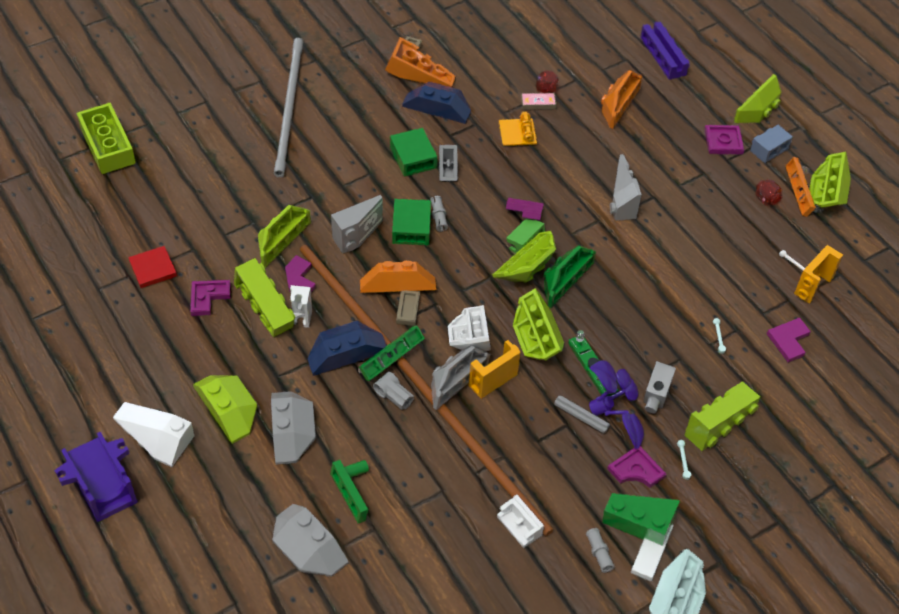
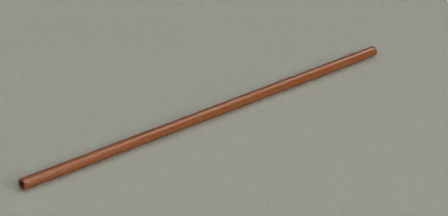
M303 245L300 248V252L359 321L382 333L386 346L389 345L391 342L312 250L307 245ZM401 356L395 361L396 364L433 405L432 389L410 363ZM445 404L437 409L440 415L512 498L515 495L520 497L544 525L543 534L545 537L549 536L554 529Z

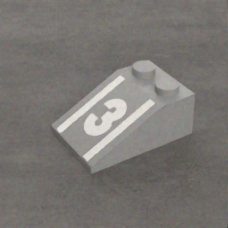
M381 195L331 215L332 238L342 254L358 248L383 222V197Z

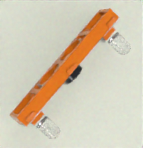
M793 157L785 167L802 216L807 217L812 211L823 213L824 208L814 204L809 184L804 174L810 172V169L801 166L799 159Z

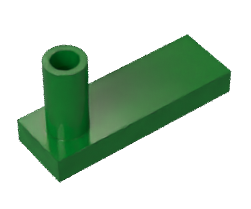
M341 460L332 463L330 475L358 524L366 521L368 508L351 478L368 472V464L365 460L344 467Z

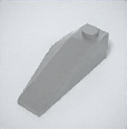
M623 154L619 157L613 200L610 203V213H613L615 221L636 219L641 199L638 181L636 178H632L633 172L629 170V164Z

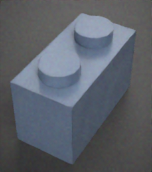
M777 125L772 129L769 128L760 136L757 135L752 140L750 151L766 163L788 150L793 136Z

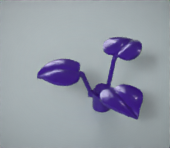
M604 360L598 361L589 369L597 375L607 391L595 400L590 401V410L595 416L603 413L606 416L610 414H623L624 426L636 450L644 438V430L640 420L634 413L610 410L614 407L613 399L624 393L629 401L636 400L638 388L625 369L618 370L616 375L614 368L609 362ZM617 380L622 390L612 396H607L609 393L617 391Z

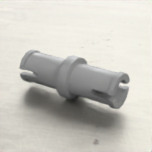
M434 196L435 201L433 197L431 198L432 217L435 219L437 231L442 232L444 229H448L445 217L447 213L443 208L442 198Z
M590 529L586 532V536L592 546L591 552L597 558L601 571L609 572L615 567L608 554L609 548L607 544H604L599 529Z

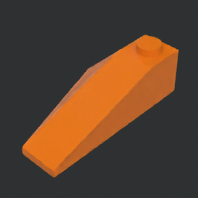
M401 37L385 68V71L399 78L422 83L433 82L452 87L456 77L441 64H435L431 61V57L428 54H422L418 46Z

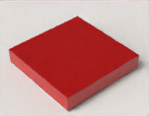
M165 246L128 257L140 288L177 277Z

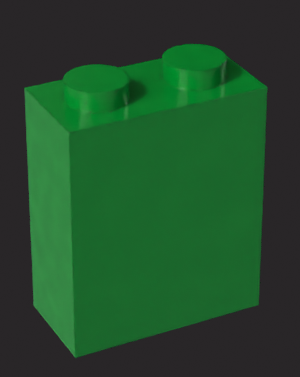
M423 128L390 135V149L404 177L437 169V155Z
M394 200L392 244L429 245L431 200Z

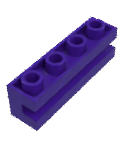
M660 21L655 22L653 29L649 24L643 25L640 38L667 78L670 80L686 76L689 61L685 58L681 49L678 48Z

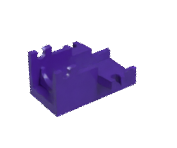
M101 431L97 433L98 438L67 452L65 448L61 451L66 463L55 470L62 486L77 482L97 522L137 503L131 481L126 475L123 466L119 463L121 459L130 454L129 449L125 445L123 438L106 442Z

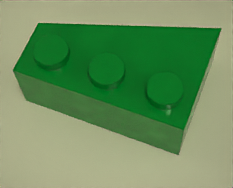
M612 493L604 509L602 523L640 539H647L663 546L677 515L680 500Z

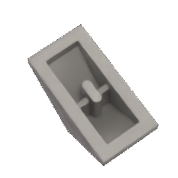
M439 145L440 181H457V145Z

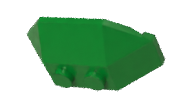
M578 245L567 251L562 257L560 256L556 260L555 265L545 271L544 290L549 308H552L594 264L596 251Z

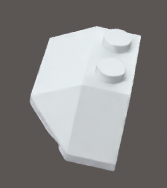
M484 305L464 308L462 314L457 316L448 325L450 346L461 350L470 346L485 352L491 350Z

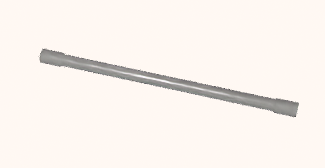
M295 38L293 42V54L278 154L274 167V175L276 177H283L285 173L288 139L300 57L303 49V40L301 38Z

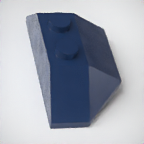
M428 82L409 92L402 103V107L466 124L471 114V109L461 90L433 82Z
M354 321L320 332L307 359L312 374L315 376L372 357L384 349L386 343L382 333L359 321Z

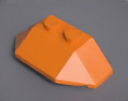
M629 70L618 78L614 85L611 84L607 95L604 94L601 100V104H603L602 113L611 129L615 127L640 90L642 75Z
M408 260L378 263L360 279V293L436 290L435 277L417 262Z

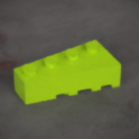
M256 258L235 267L234 286L237 289L241 288L243 298L250 300L252 310L255 313L261 314V322L272 337H275L293 328L295 315L285 305L286 302L281 293L278 294L274 281L265 274L266 270L263 264L258 263Z
M742 381L729 389L723 398L721 396L715 398L711 406L708 403L704 405L700 413L697 411L693 412L684 436L701 451L707 447H713L719 437H725L735 424L737 426L744 421L745 416L756 412L759 407L757 404L760 396Z

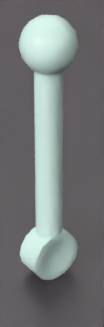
M715 318L713 324L716 326L719 341L718 352L725 353L726 347L723 345L719 326L721 321Z
M679 440L677 445L680 448L684 469L682 477L688 480L691 477V473L687 468L684 451L685 441Z

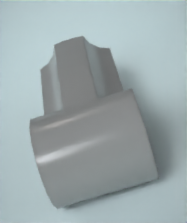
M387 372L373 384L375 392L380 397H387L401 410L407 409L414 400V396L400 385L397 377L391 372Z

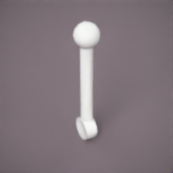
M780 251L781 257H785L802 271L805 269L788 256L786 251Z

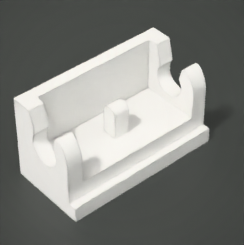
M291 285L290 298L292 311L295 315L294 324L296 325L297 319L302 317L304 318V327L309 328L312 314L310 287Z
M515 495L500 507L502 511L497 514L498 519L523 548L542 536L544 525L518 495Z

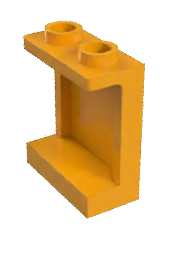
M827 245L803 270L794 294L800 299L811 303L821 281L820 277L831 282L843 254Z
M507 340L504 342L503 355L484 367L477 359L470 363L469 387L481 399L518 375L519 348Z

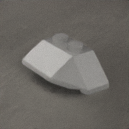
M470 346L457 353L454 357H449L443 366H438L432 374L433 408L437 410L469 383L470 363L477 359L485 367L488 365L490 354Z
M292 391L272 393L271 408L275 464L297 463L300 456L316 439L313 402Z
M292 504L276 516L272 541L299 571L324 574L332 577L349 563L334 536L306 507Z

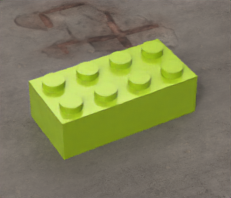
M111 103L77 112L80 128L101 174L136 164L132 146Z

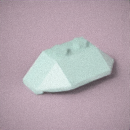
M685 549L663 571L649 607L651 614H699L706 594L702 571L704 567L703 561L690 550Z

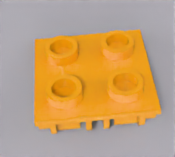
M522 112L520 119L499 120L503 146L537 144L533 118L530 119L528 112Z

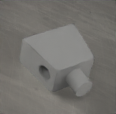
M656 361L643 401L646 403L645 410L647 412L656 413L658 408H663L672 384L675 367Z

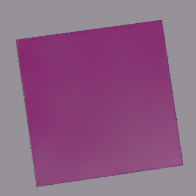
M705 125L709 154L744 153L739 126Z

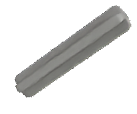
M558 396L554 404L598 431L606 433L609 423L563 396Z

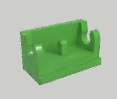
M526 218L506 238L508 243L514 245L509 249L517 253L538 233L545 232L544 223Z

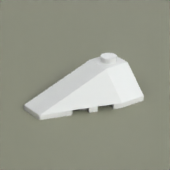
M124 402L113 417L128 434L137 440L141 447H144L154 460L173 467L194 437L191 422L174 414Z

